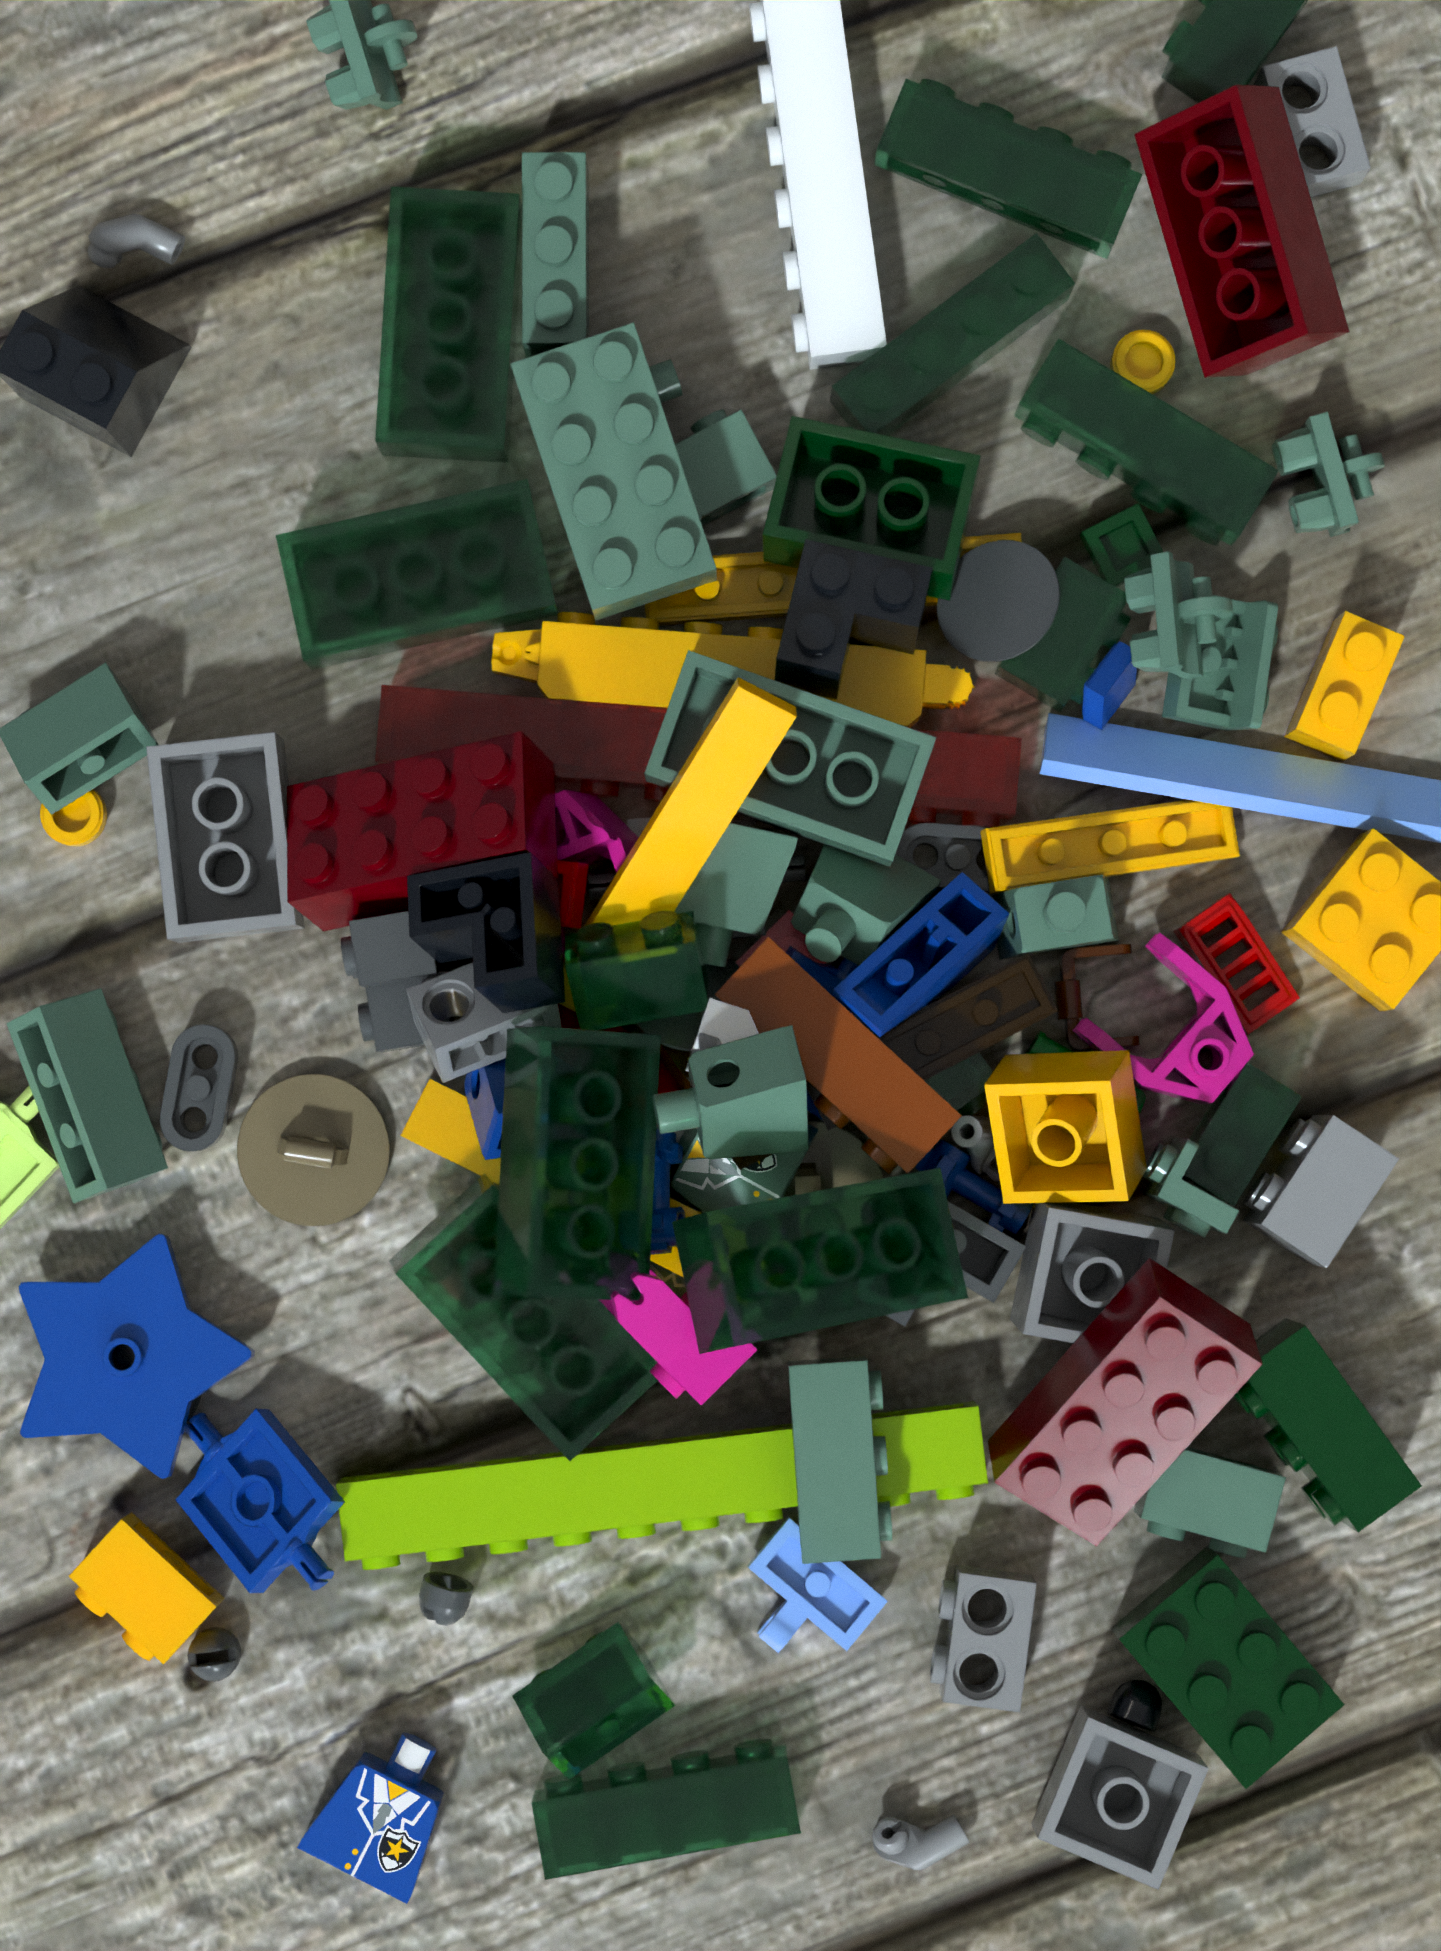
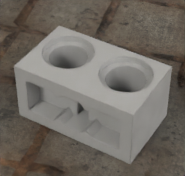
M1337 46L1263 66L1254 85L1279 87L1310 197L1361 184L1371 166ZM1292 85L1304 88L1311 96L1312 106L1305 109L1292 107L1284 99L1282 89ZM1309 145L1321 148L1329 159V167L1322 170L1309 168L1301 160L1299 149Z
M473 962L450 972L432 974L426 977L420 984L406 989L414 1024L442 1083L563 1035L558 1004L502 1013L474 988ZM452 1016L462 1017L453 1022H443V1020Z
M956 1565L954 1581H942L938 1618L948 1620L945 1645L934 1644L930 1683L940 1684L939 1693L943 1702L1020 1712L1037 1582L1032 1575ZM982 1589L995 1590L1002 1595L1003 1605L999 1614L987 1621L976 1620L968 1613L970 1598ZM973 1654H985L994 1660L995 1666L992 1676L986 1682L978 1685L969 1684L962 1680L959 1672L963 1661Z

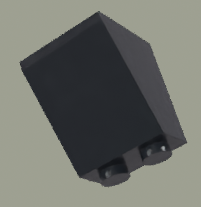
M77 286L21 311L0 350V377L23 400L132 457L192 347L188 343L89 290Z

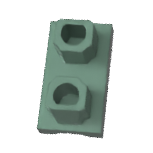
M329 0V6H326L306 20L312 42L318 51L330 54L341 48L345 50L349 65L326 74L325 79L331 102L335 106L348 110L372 104L388 110L403 103L393 71L400 70L408 65L403 47L411 44L418 36L412 20L394 21L389 4H379L373 7L371 0Z
M1328 412L1310 416L1300 429L1275 440L1272 444L1273 456L1280 475L1285 476L1311 468L1317 489L1293 496L1288 500L1289 512L1296 533L1318 532L1328 529L1330 537L1348 533L1350 531L1349 527L1358 524L1359 520L1347 480L1350 479L1356 501L1372 497L1374 492L1368 474L1385 466L1382 453L1362 454L1357 434L1339 439L1345 460L1342 462Z
M1169 551L1150 555L1151 567L1124 578L1126 601L1130 610L1138 614L1156 611L1157 630L1132 634L1130 640L1132 664L1134 667L1145 672L1168 671L1184 679L1202 677L1204 673L1201 644L1217 641L1215 622L1225 620L1233 615L1232 600L1226 597L1213 596L1211 578L1205 576L1195 578L1192 563L1174 560L1173 553Z

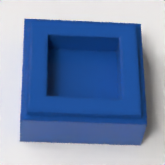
M1121 641L1117 644L1115 643L1084 683L1083 720L1100 730L1105 727L1136 685L1137 668L1132 664L1131 649L1127 644Z

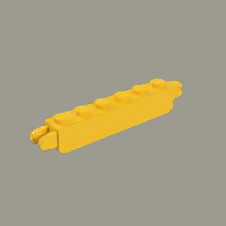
M559 612L557 622L542 621V629L495 633L491 658L492 672L502 676L537 683L540 692L552 706L666 714L688 650L775 680L776 658L783 629L749 627L747 636L722 635V625L708 622H685L684 632L658 630L659 621L650 618L622 617L621 626L616 627L595 625L594 615ZM850 644L837 699L823 698L911 728L919 721L922 708L944 710L945 707H949L952 710L953 708L959 709L961 705L965 706V701H968V696L972 693V689L975 686L972 684L970 672L966 673L965 668L959 669L956 666L955 669H952L950 665L925 664L926 650L915 649L913 655L877 646Z

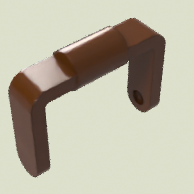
M1131 944L1072 948L1061 955V981L1054 982L1056 1006L1058 1009L1057 1018L1058 1020L1065 1021L1066 1041L1072 1049H1091L1072 1031L1079 1023V1018H1083L1080 980H1076L1074 958L1132 954ZM1139 1036L1113 1038L1122 1047L1140 1045Z

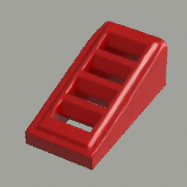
M1231 893L1222 896L1173 931L1192 959L1226 987L1246 1035H1249L1300 999ZM1224 920H1227L1233 930L1207 948L1200 937ZM1241 940L1247 951L1221 969L1214 958ZM1256 961L1262 971L1234 990L1228 980ZM1270 981L1277 992L1248 1011L1242 1000Z

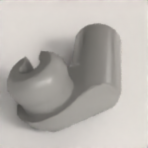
M130 214L98 223L88 236L91 244L87 252L90 260L103 268H113L121 261L122 253L140 249L173 265L182 252L185 236L143 215Z
M970 1115L960 1117L951 1128L954 1141L958 1145L967 1148L971 1167L980 1176L987 1174L993 1181L1000 1182L990 1118Z
M954 1814L927 1830L894 1817H887L881 1819L875 1825L872 1833L874 1849L882 1858L912 1870H924L970 1843Z

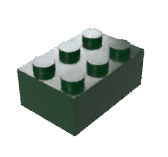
M791 416L763 531V559L766 562L799 568L805 539L928 566L933 569L927 596L950 601L977 487L981 455Z
M1285 1318L1255 1340L1262 1365L1233 1397L1247 1414L1252 1413L1257 1420L1263 1416L1271 1430L1263 1435L1264 1439L1285 1466L1289 1465L1296 1473L1302 1470L1308 1478L1309 1482L1303 1485L1301 1489L1323 1519L1327 1517L1334 1526L1343 1522L1359 1533L1422 1487L1306 1325Z
M1208 1546L1111 1628L1117 1638L1245 1789L1250 1787L1345 1705L1218 1554L1209 1549Z

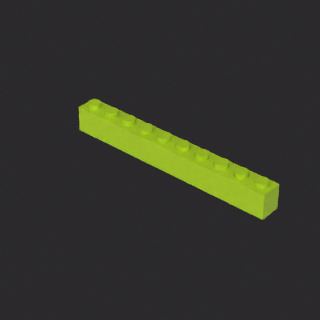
M975 1401L871 1413L873 1436H885L888 1475L876 1476L877 1502L890 1501V1507L911 1503L910 1493L930 1490L936 1491L937 1500L966 1498L975 1495L974 1485L988 1483L979 1406ZM792 1423L343 1477L336 1483V1490L345 1501L339 1508L345 1561L361 1560L363 1570L398 1566L401 1564L400 1555L425 1552L426 1562L459 1559L464 1557V1547L489 1544L490 1554L520 1552L528 1549L527 1539L553 1536L554 1546L557 1547L585 1544L592 1541V1531L617 1529V1537L619 1539L645 1537L656 1534L655 1524L680 1521L682 1531L704 1530L720 1526L719 1516L744 1513L745 1523L770 1522L783 1519L782 1508L798 1507Z

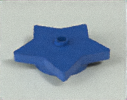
M164 1234L154 1236L99 1282H22L19 1285V1292L45 1360L23 1420L20 1434L24 1438L101 1433L156 1476L162 1479L172 1476L192 1401L250 1361L255 1356V1351L191 1309L171 1241ZM121 1344L131 1347L135 1355L132 1366L126 1370L116 1368L113 1363V1350Z

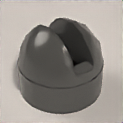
M442 1572L426 1573L423 1577L419 1593V1605L424 1617L429 1620H435L439 1625L447 1626L454 1624L464 1617L469 1607L474 1588L473 1585L456 1575Z
M212 1627L205 1629L192 1640L188 1649V1663L191 1670L203 1680H223L237 1668L240 1662V1643L233 1633L224 1628ZM228 1650L229 1660L200 1664L197 1659V1654Z

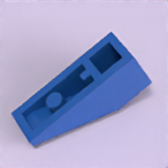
M961 872L833 989L832 995L878 1037H881L952 989L991 953L996 946L1010 913Z

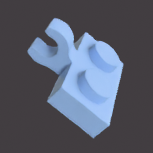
M789 1517L785 1519L747 1565L752 1572L786 1599L757 1631L758 1636L778 1653L807 1618L843 1649L848 1651L888 1602L841 1561L802 1564L799 1525Z

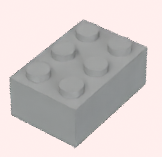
M270 732L147 746L167 939L183 943L305 929L303 914L287 902V786H289L284 739L277 733Z

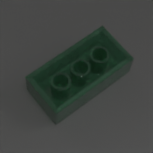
M391 186L375 442L382 456L509 463L514 379L510 363L515 362L522 246V204L519 194Z
M528 479L276 535L302 658L311 670L548 618L559 613Z
M546 1026L507 1029L494 1294L611 1300V1294L616 1290L631 1301L639 1300L641 1293L637 1290L630 1275L634 1271L650 1275L657 1128L653 1095L658 1094L661 1035Z
M940 1168L708 1211L672 1222L699 1354L968 1298Z
M485 1173L389 1260L395 1274L569 1461L578 1455L658 1381L649 1372L657 1361L615 1319V1316L595 1296L590 1287Z

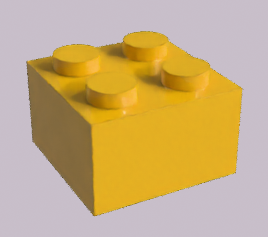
M1372 828L1361 833L1281 933L1378 1011L1393 1010L1441 951V882L1377 830Z
M1129 1050L1004 1055L984 1084L1003 1204L1129 1201L1147 1170Z

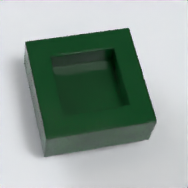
M1139 503L1082 531L1079 535L1107 591L1124 584L1126 576L1151 567L1150 555L1163 552Z

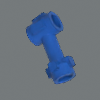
M658 1129L640 1131L638 1133V1146L632 1147L631 1163L636 1167H644V1210L628 1212L626 1217V1236L632 1250L642 1249V1252L646 1255L671 1253L672 1247L684 1246L687 1241V1220L683 1208H670L671 1165L682 1163L683 1147L677 1143V1134L675 1132L660 1134Z
M940 1139L915 1166L919 1171L913 1181L945 1200L953 1190L990 1212L991 1216L987 1223L988 1225L1000 1232L1006 1229L1015 1235L1025 1222L1034 1203L1003 1204L1001 1189L965 1168L970 1161V1156Z

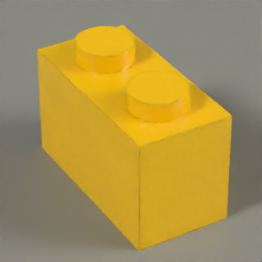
M1347 611L1337 617L1331 624L1284 737L1342 762L1355 755L1405 636Z
M132 1512L123 1517L68 1576L79 1586L74 1591L75 1595L90 1611L100 1617L108 1613L126 1629L122 1634V1638L135 1653L147 1661H150L155 1656L163 1665L225 1599Z

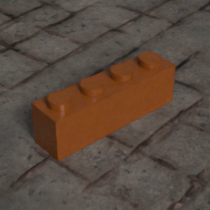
M769 937L715 993L722 1002L749 1010L759 1034L785 1026H793L806 1080L821 1093L813 1104L841 1130L849 1121H852L866 1134L869 1139L863 1144L861 1149L888 1174L898 1165L906 1173H909L962 1116Z

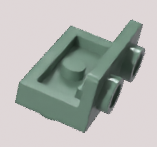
M1231 599L1233 615L1225 620L1215 622L1217 641L1201 644L1204 676L1184 679L1168 672L1162 717L1224 731L1259 729L1269 702L1267 684L1271 655L1278 638L1276 624L1278 604L1266 600L1243 602Z
M1173 1138L1165 1146L1158 1143L1146 1162L1147 1170L1143 1178L1149 1182L1143 1194L1168 1207L1162 1218L1195 1236L1199 1235L1205 1238L1209 1230L1227 1234L1239 1210L1182 1180L1199 1148V1144L1188 1138Z

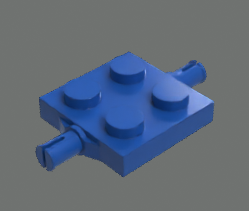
M256 1408L235 1432L225 1437L220 1434L205 1413L193 1416L189 1420L192 1424L186 1423L184 1432L188 1434L204 1454V1459L200 1463L195 1478L175 1499L249 1593H264L284 1569L291 1565L297 1569L309 1584L311 1590H318L328 1583L326 1579H332L334 1571L327 1566L312 1545L319 1530L345 1503L343 1498L270 1409Z

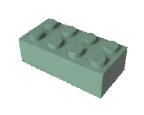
M634 322L510 363L595 621L717 581V568Z
M688 650L644 773L646 781L667 789L670 788L729 690L739 677L796 706L797 717L737 813L890 867L937 737Z

